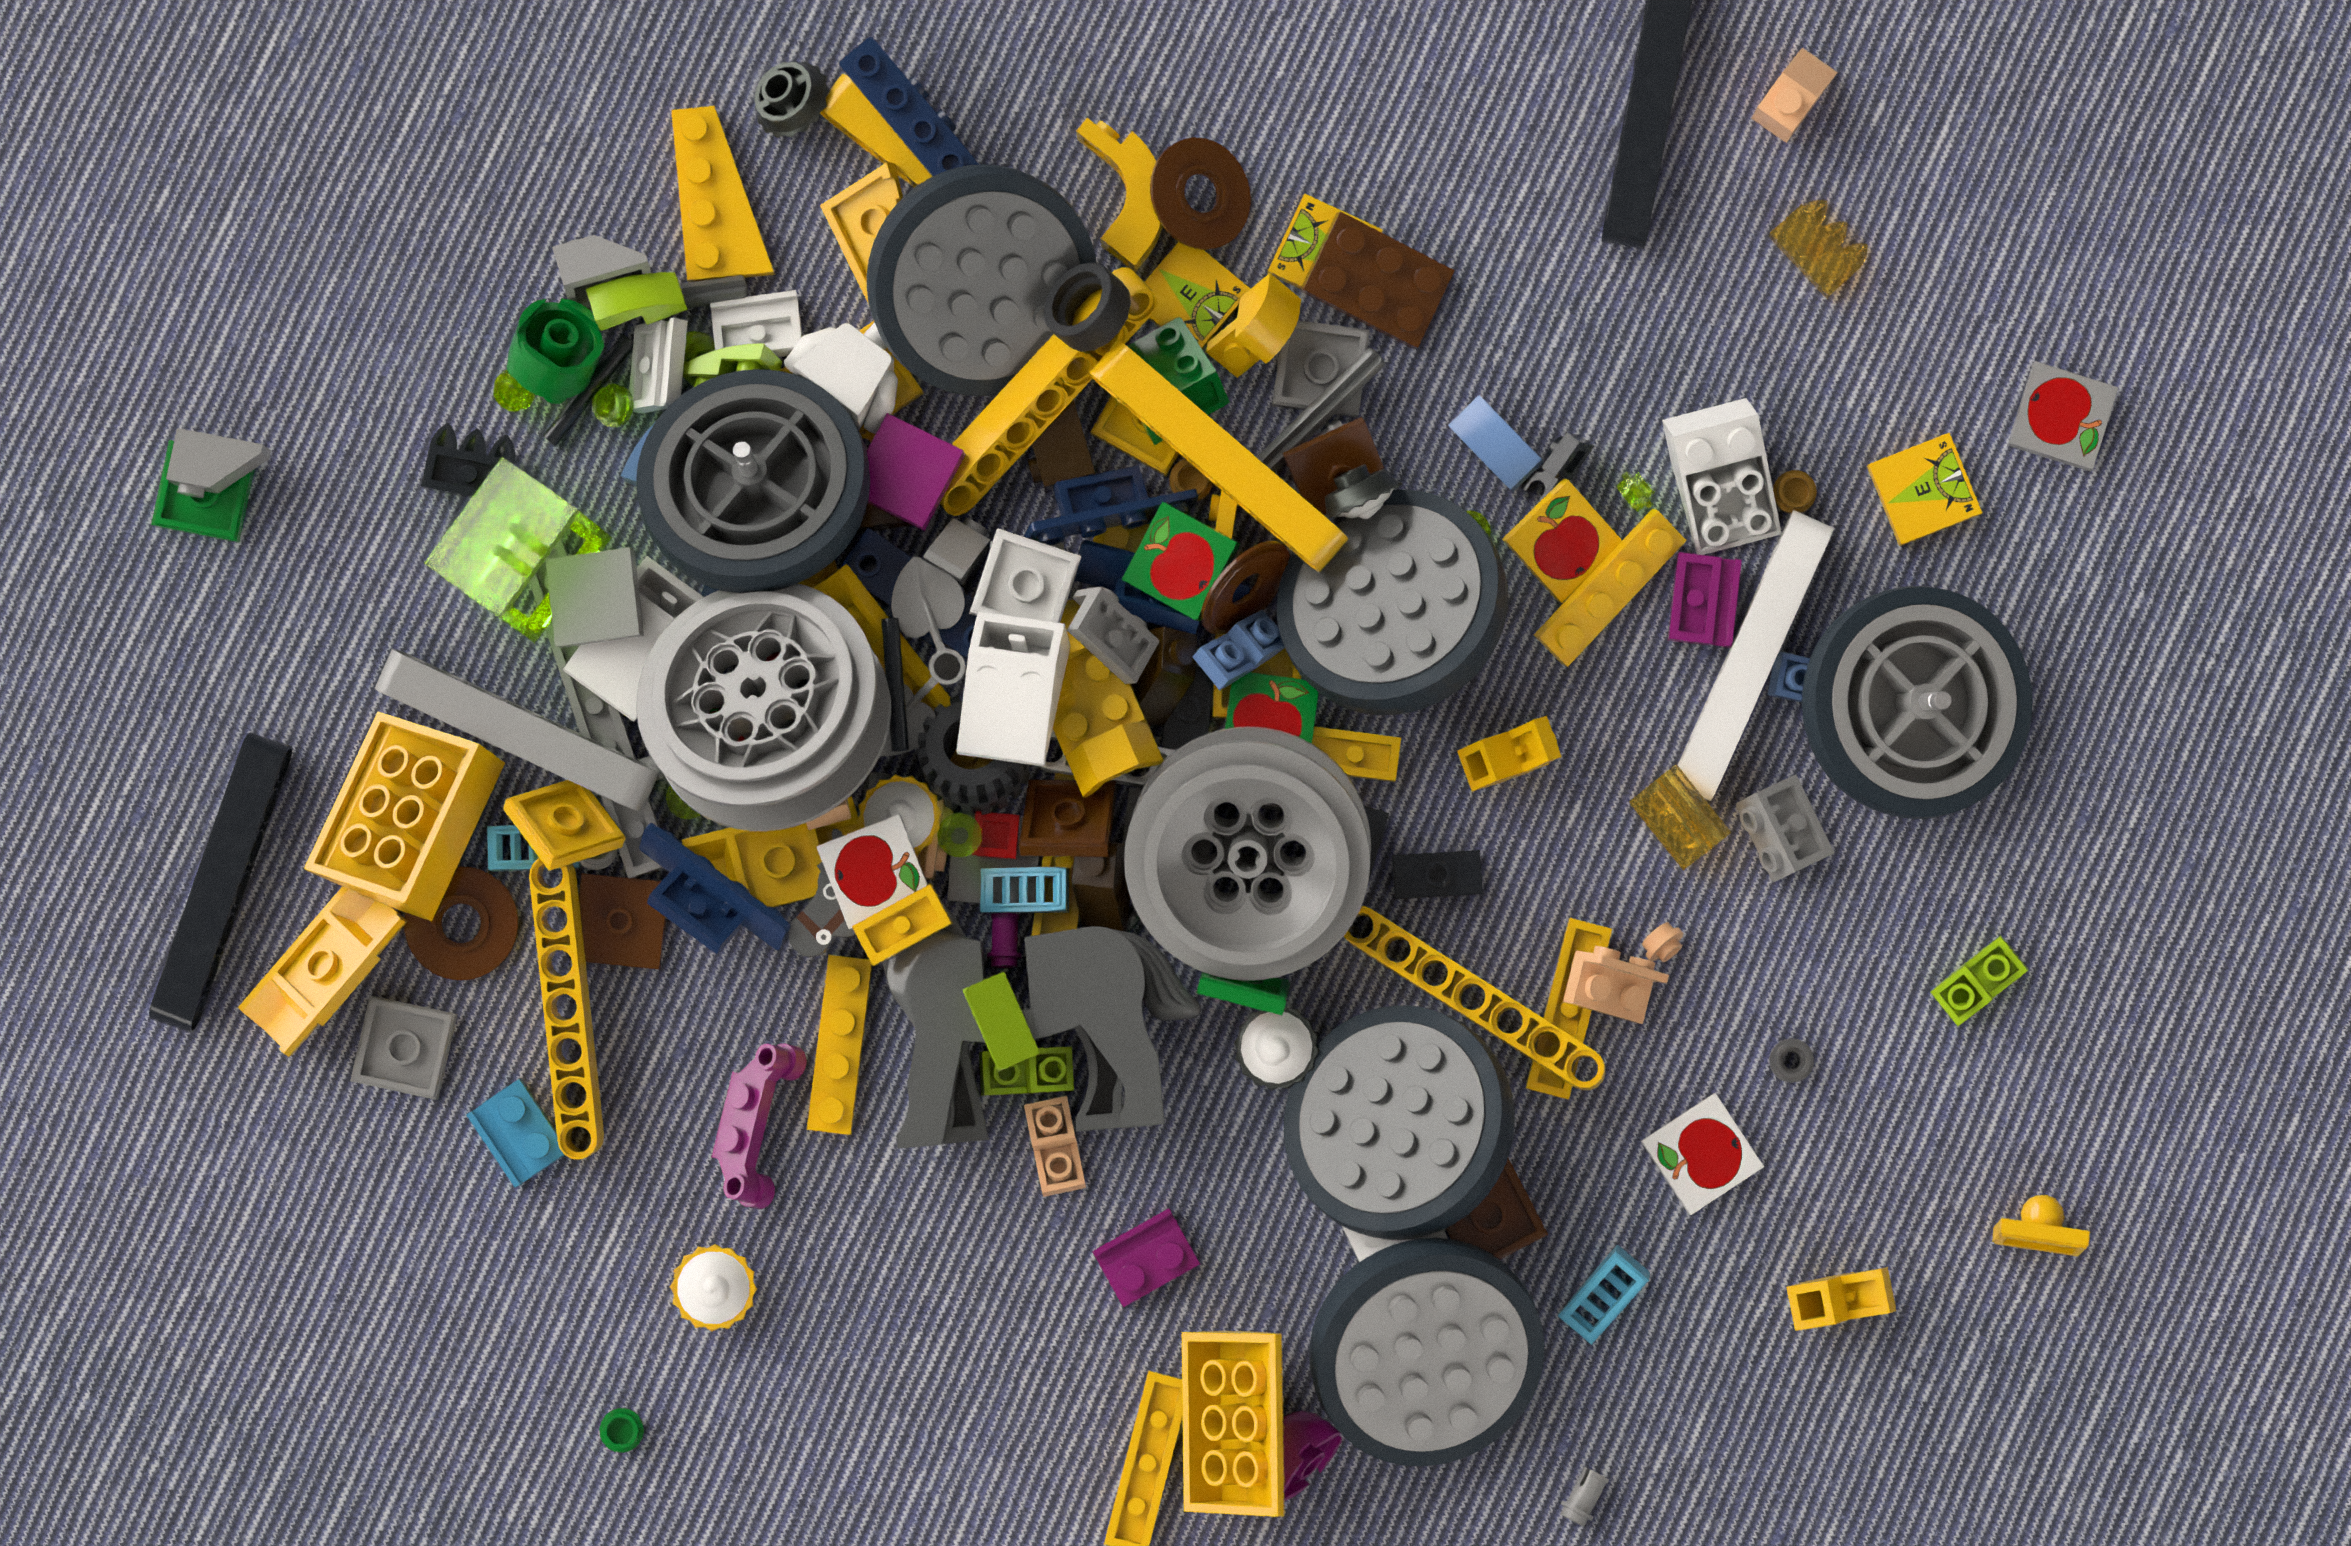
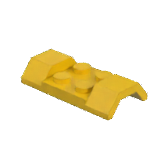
M1081 606L1069 607L1064 610L1060 623L1065 624L1066 631ZM1067 631L1070 650L1053 730L1080 792L1086 798L1112 779L1137 768L1157 766L1164 760L1131 684H1124Z
M851 796L847 798L851 813L850 819L812 830L808 829L807 823L773 831H747L729 827L682 839L681 841L682 845L696 855L707 858L714 868L727 878L744 885L749 893L764 905L775 908L813 898L818 889V876L820 874L817 865L822 862L816 846L831 841L833 829H837L844 835H847L861 828L856 822L858 813Z
M342 886L238 1008L281 1046L279 1050L288 1057L292 1056L319 1024L321 1026L325 1025L381 960L377 955L384 950L408 921L393 907Z

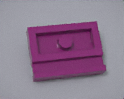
M1682 552L1677 554L1668 641L1724 646L1725 648L1732 647L1742 560Z
M1169 1208L1092 1251L1123 1307L1200 1265Z

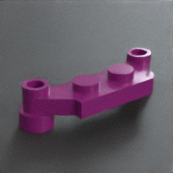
M780 1043L778 1045L763 1044L757 1049L755 1058L741 1072L732 1071L711 1157L719 1161L725 1179L723 1191L726 1197L739 1201L745 1207L764 1209L774 1198L775 1186L773 1180L767 1175L757 1173L756 1163L776 1082L780 1078L790 1081L796 1080L803 1074L806 1068V1055L798 1046L787 1043Z

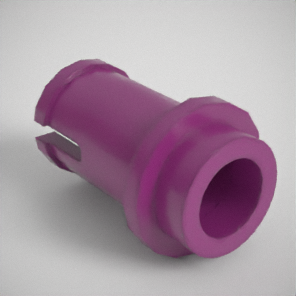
M1016 913L991 914L992 948L991 952L987 953V958L991 959V967L1017 968V960L1022 959V954L1017 953L1019 915Z

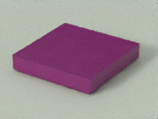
M887 413L867 449L870 472L868 503L925 531L966 455L964 450Z

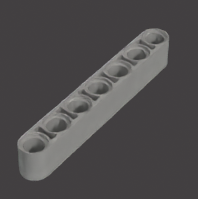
M392 648L374 688L399 702L639 812L643 811L660 773L659 770L397 649Z

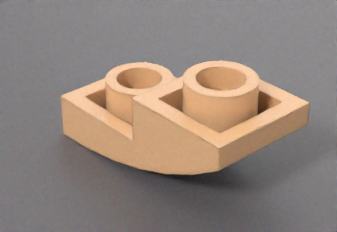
M1067 1096L1025 1104L1024 1109L1043 1197L1086 1188Z

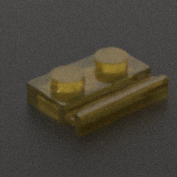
M1677 764L1629 801L1630 805L1682 870H1685L1731 834V831Z

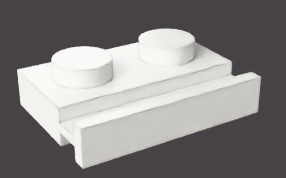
M796 290L710 303L715 350L735 345L764 343L776 356H788L802 338Z
M673 317L669 321L660 320L649 325L646 323L635 325L627 410L642 414L667 409L668 406L681 396L687 321Z

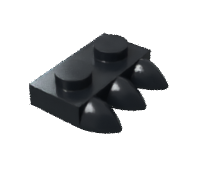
M446 423L436 431L430 442L421 487L423 489L509 505L517 468V462L515 461L516 453L512 440L508 435L502 436L495 442L489 455H486L485 439L480 430L475 429L466 436L460 448L457 449V438L454 429L450 423Z

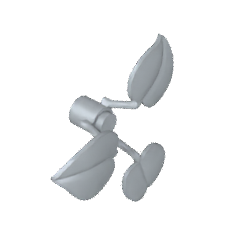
M913 557L899 574L893 590L891 608L893 618H899V628L906 636L917 638L930 631L937 652L931 657L929 662V672L932 677L915 695L904 684L909 750L891 751L889 726L886 742L880 756L899 755L919 747L917 742L919 733H925L923 722L927 716L933 719L936 717L933 709L920 701L937 683L953 684L959 681L963 675H966L967 667L962 656L955 650L945 649L938 630L954 626L961 618L965 607L963 591L956 579L949 573L931 565L920 557Z

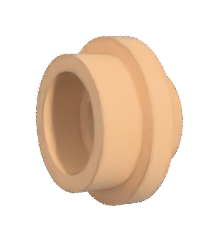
M1669 922L1663 923L1643 941L1642 946L1647 951L1645 956L1649 961H1656L1657 959H1660L1662 962L1668 961L1682 948L1683 945L1679 941L1684 933L1679 927L1673 928Z

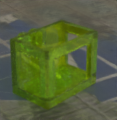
M501 457L424 564L535 644L552 621L549 592L530 618L512 606L568 529L586 540L576 555L603 551L612 537L576 507L504 457Z

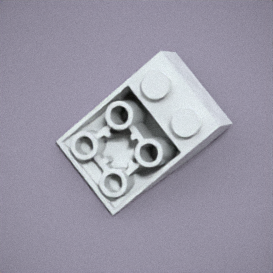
M1747 398L1662 420L1671 464L1696 554L1705 555L1782 534L1758 413Z
M648 556L637 567L644 636L580 645L563 668L564 672L633 722L637 719L638 684L643 666L651 649L663 631L678 615L703 598L702 595Z
M985 612L977 613L968 653L957 754L1045 766L1070 650V642L1064 623Z

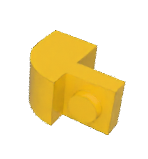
M1269 273L1240 297L1237 318L1207 342L1206 353L1237 378L1260 359L1267 364L1282 349L1293 333L1299 319L1301 298Z
M1547 716L1531 720L1510 731L1481 739L1457 751L1472 792L1532 772L1562 757L1557 745L1556 736L1551 729Z
M1888 1267L1833 1275L1786 1287L1795 1331L1835 1325L1851 1319L1897 1311Z

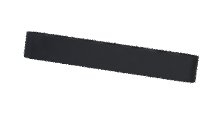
M1646 0L1603 225L1602 242L1639 249L1645 248L1692 0Z
M251 732L246 735L149 1010L150 1019L190 1033L196 1029L291 761L292 746Z

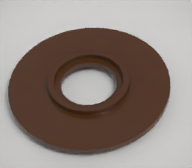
M1186 138L1164 150L1153 168L1150 181L1152 205L1159 222L1175 240L1194 249L1210 250L1224 246L1238 236L1248 219L1251 195L1246 174L1239 161L1228 149L1206 138ZM1193 175L1207 177L1216 189V203L1208 212L1194 210L1186 200L1185 185Z
M1266 541L1257 544L1239 555L1223 570L1211 586L1202 606L1201 621L1205 629L1216 635L1226 634L1237 622L1260 610H1265L1278 593L1282 574L1290 558L1288 549L1282 543ZM1258 573L1259 577L1249 594H1246L1236 602H1232L1233 594L1238 585L1248 576Z
M461 866L456 868L433 920L429 921L405 912V919L408 922L404 925V931L412 954L427 970L446 979L471 980L492 972L508 957L517 938L518 912L510 892L497 878L483 870ZM457 904L470 905L478 912L481 920L478 934L471 941L465 943L451 941L445 935L442 928L444 914L449 908Z

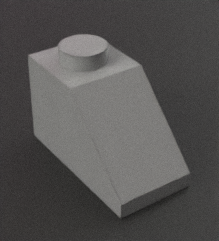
M596 235L571 240L552 247L567 299L576 301L586 308L591 307L586 292L587 288L619 278L651 273L646 254Z
M177 428L166 479L178 486V493L203 498L205 491L219 493L269 460L271 450L259 443Z
M966 517L963 523L952 518L924 555V560L949 573L956 579L960 587L966 590L990 550L991 540L985 537L988 530L970 518Z

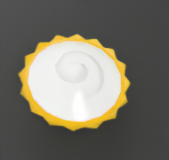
M895 774L889 780L879 779L874 788L866 790L865 800L858 805L860 815L856 822L861 829L900 814L916 855L925 846L932 844L934 834L940 829L939 818L942 811L937 805V795L930 792L927 783L918 782L913 776L903 778Z
M716 1244L708 1248L697 1247L693 1254L683 1256L681 1265L674 1269V1280L670 1285L674 1294L672 1304L680 1309L681 1318L691 1321L695 1328L705 1327L711 1332L718 1328L729 1329L734 1322L744 1320L746 1311L753 1306V1295L757 1290L753 1281L754 1271L748 1267L746 1258L737 1255L732 1248H721Z

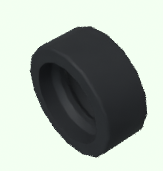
M1093 262L1079 264L1066 271L1050 290L1044 307L1045 324L1055 336L1070 348L1081 352L1096 350L1109 343L1120 332L1127 320L1131 305L1129 290L1119 278L1104 266ZM1102 289L1101 298L1095 310L1084 321L1072 325L1074 314L1080 303L1091 293Z

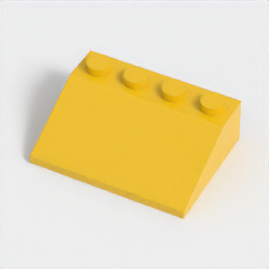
M377 712L304 869L397 910L432 921L505 763L479 743Z
M1254 1331L1182 1332L1184 1511L1284 1516L1282 1334Z

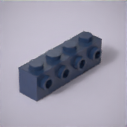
M867 527L840 568L847 564L871 596L882 603L880 607L888 618H893L891 605L894 586L902 569L913 557ZM963 592L965 607L961 618L954 626L938 630L944 646L958 652L967 667L968 653L977 616L969 614L974 599ZM930 631L918 637L932 648H936Z

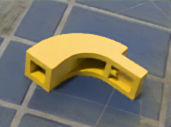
M1086 118L1076 130L1077 140L1110 165L1119 174L1126 189L1124 207L1117 219L1100 238L1101 247L1136 273L1153 251L1162 230V225L1155 214L1150 195L1151 175L1156 160L1146 144L1133 131L1120 144L1117 141L1120 136L1112 127L1101 120L1096 125Z

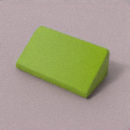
M1005 972L962 989L998 1072L1040 1054Z

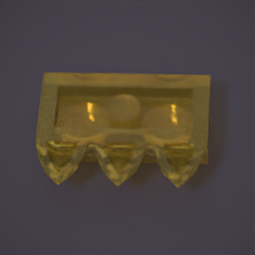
M1814 200L1804 205L1801 204L1774 228L1768 237L1819 292L1828 299L1862 267L1867 257L1868 244L1856 243L1842 248L1841 245L1847 234L1848 223L1839 221L1822 226L1821 223L1827 211V200Z

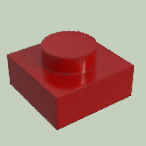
M976 811L972 856L1016 860L1020 815L1003 813L982 815L981 812Z

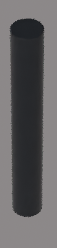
M624 334L620 336L596 367L587 388L572 397L542 435L543 438L555 447L558 445L632 351L634 342Z
M885 618L881 620L885 675L891 697V751L909 750L899 618Z

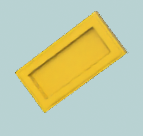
M2036 1195L2029 1198L2021 1211L2022 1221L2001 1218L1993 1228L1992 1242H1995L1997 1245L2077 1257L2089 1246L2090 1231L2063 1227L2065 1220L2063 1207L2057 1199L2048 1195Z

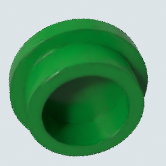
M614 1409L607 1413L601 1421L599 1428L600 1438L604 1445L614 1452L624 1453L631 1451L643 1439V1421L631 1409Z

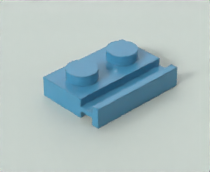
M522 1079L516 1080L482 1103L481 1106L466 1114L515 1188L564 1156L558 1145L557 1131Z

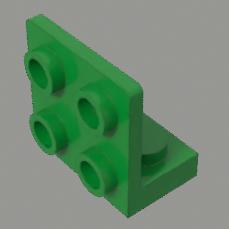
M1175 318L1128 345L1132 351L1207 415L1230 403L1217 371L1182 318ZM1142 422L1147 435L1154 445L1163 441Z

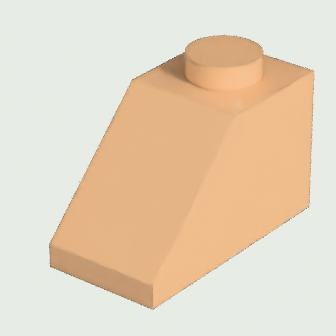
M1802 48L1763 98L1751 119L1787 143L1838 72Z

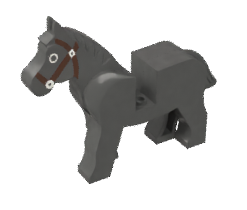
M833 829L832 840L844 836L839 830ZM823 862L817 865L820 874L818 876V889L815 896L791 922L789 929V942L800 955L806 957H817L826 953L837 937L852 938L857 936L853 928L848 929ZM943 902L942 904L953 924L882 962L890 992L913 1024L916 1033L915 1047L907 1082L909 1105L905 1121L896 1135L897 1149L990 1139L969 1051L970 1042H985L962 990L987 979L984 943L967 938L959 921ZM1092 926L1024 937L1031 1008L1024 1009L1023 1001L1017 1002L1033 1038L1040 1039L1075 1029L1087 1055L1089 1082L1084 1102L1075 1118L1076 1131L1165 1124L1159 1055L1153 1047L1145 1027L1142 1001H1144L1149 1012L1156 1019L1162 1021L1194 1019L1201 1013L1200 1004L1182 985L1168 958L1145 938L1130 932L1112 930L1106 927ZM1124 1087L1125 1103L1122 1109V1090Z

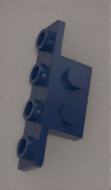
M868 37L839 61L840 68L932 177L957 167L980 165L954 135L953 131L957 128L948 115L941 108L937 112L933 110L925 100L929 97V94L914 76L907 79L873 37Z
M1139 465L1056 482L1053 487L1061 516L1030 523L1024 537L1052 546L1064 541L1067 536L1081 534L1082 538H1091L1103 534L1107 531L1106 528L1122 525L1125 530L1135 529L1148 523L1149 519H1153L1162 502H1166L1189 514V511L1193 508L1199 497L1197 490L1191 489L1148 498Z
M1089 540L1081 542L1078 552L1081 559L1074 581L1112 590L1118 597L1119 603L1130 614L1141 618L1143 621L1196 634L1199 621L1193 620L1122 580L1135 552ZM1242 581L1233 594L1232 602H1236L1246 594H1249V582Z
M650 823L644 829L639 846L640 851L670 872L650 893L647 904L715 954H718L743 926L775 950H779L784 945L791 925L777 909L767 907L753 897L744 885L730 880L716 870L707 858L690 851L670 831L662 830L653 823Z

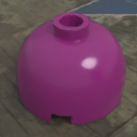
M1301 1410L1288 1413L1283 1417L1284 1500L1291 1499L1302 1492L1310 1484L1305 1478L1311 1475L1316 1468L1321 1473L1336 1454L1342 1442L1341 1433L1331 1423L1316 1413Z

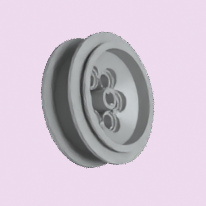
M795 584L770 592L734 593L717 590L689 606L668 625L651 649L643 666L638 684L636 711L638 726L648 753L683 802L700 815L720 825L747 831H773L795 827L826 814L852 795L864 782L879 759L886 742L891 718V697L882 665L854 617L842 605L823 592L806 585ZM780 652L776 659L765 661L771 654ZM738 665L731 673L723 674L729 666ZM809 679L804 687L794 689L798 682ZM724 704L720 711L709 714L714 706ZM795 719V722L792 724V726L786 729H780L784 726L787 720ZM752 732L747 740L737 742L743 733Z
M1234 727L1218 730L1198 737L1177 749L1158 766L1144 785L1132 814L1125 843L1124 864L1128 891L1132 903L1149 933L1162 947L1185 964L1214 976L1235 980H1263L1283 976L1304 968L1321 958L1340 941L1353 924L1365 898L1369 881L1371 856L1370 827L1363 802L1352 781L1331 757L1313 744L1295 735L1269 728ZM1230 802L1238 808L1239 814L1235 818L1224 819L1217 814L1215 808L1220 803ZM1275 803L1282 808L1284 814L1276 820H1269L1262 816L1259 809L1264 804ZM1207 839L1215 844L1217 850L1212 855L1204 856L1195 851L1193 844L1198 840ZM1294 840L1303 844L1306 851L1299 857H1289L1283 852L1281 847L1284 843ZM1249 846L1255 848L1257 852L1252 856L1245 855L1241 852V848ZM1221 877H1230L1238 883L1239 888L1232 893H1224L1216 887L1215 882ZM1271 877L1279 880L1283 888L1278 893L1268 894L1260 888L1259 883L1263 879Z

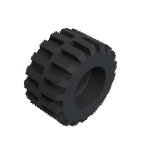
M959 695L949 698L951 705L945 708L942 704H939L934 708L935 719L927 716L923 722L925 733H919L917 742L920 750L917 751L925 782L931 788V792L937 795V801L944 799L945 806L952 811L959 805L963 814L972 815L973 809H981V813L984 815L990 814V807L996 804L1001 810L1009 805L1007 797L1011 795L1017 799L1022 793L1020 783H1028L1030 778L1029 767H1032V765L993 759L989 764L981 768L965 769L952 763L950 760L958 744L963 701H960Z

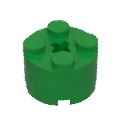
M561 298L560 303H546L547 299H542L530 304L523 311L508 351L507 371L526 390L543 397L551 404H560L566 401L567 398L578 395L590 384L604 348V339H602L593 313L582 304Z

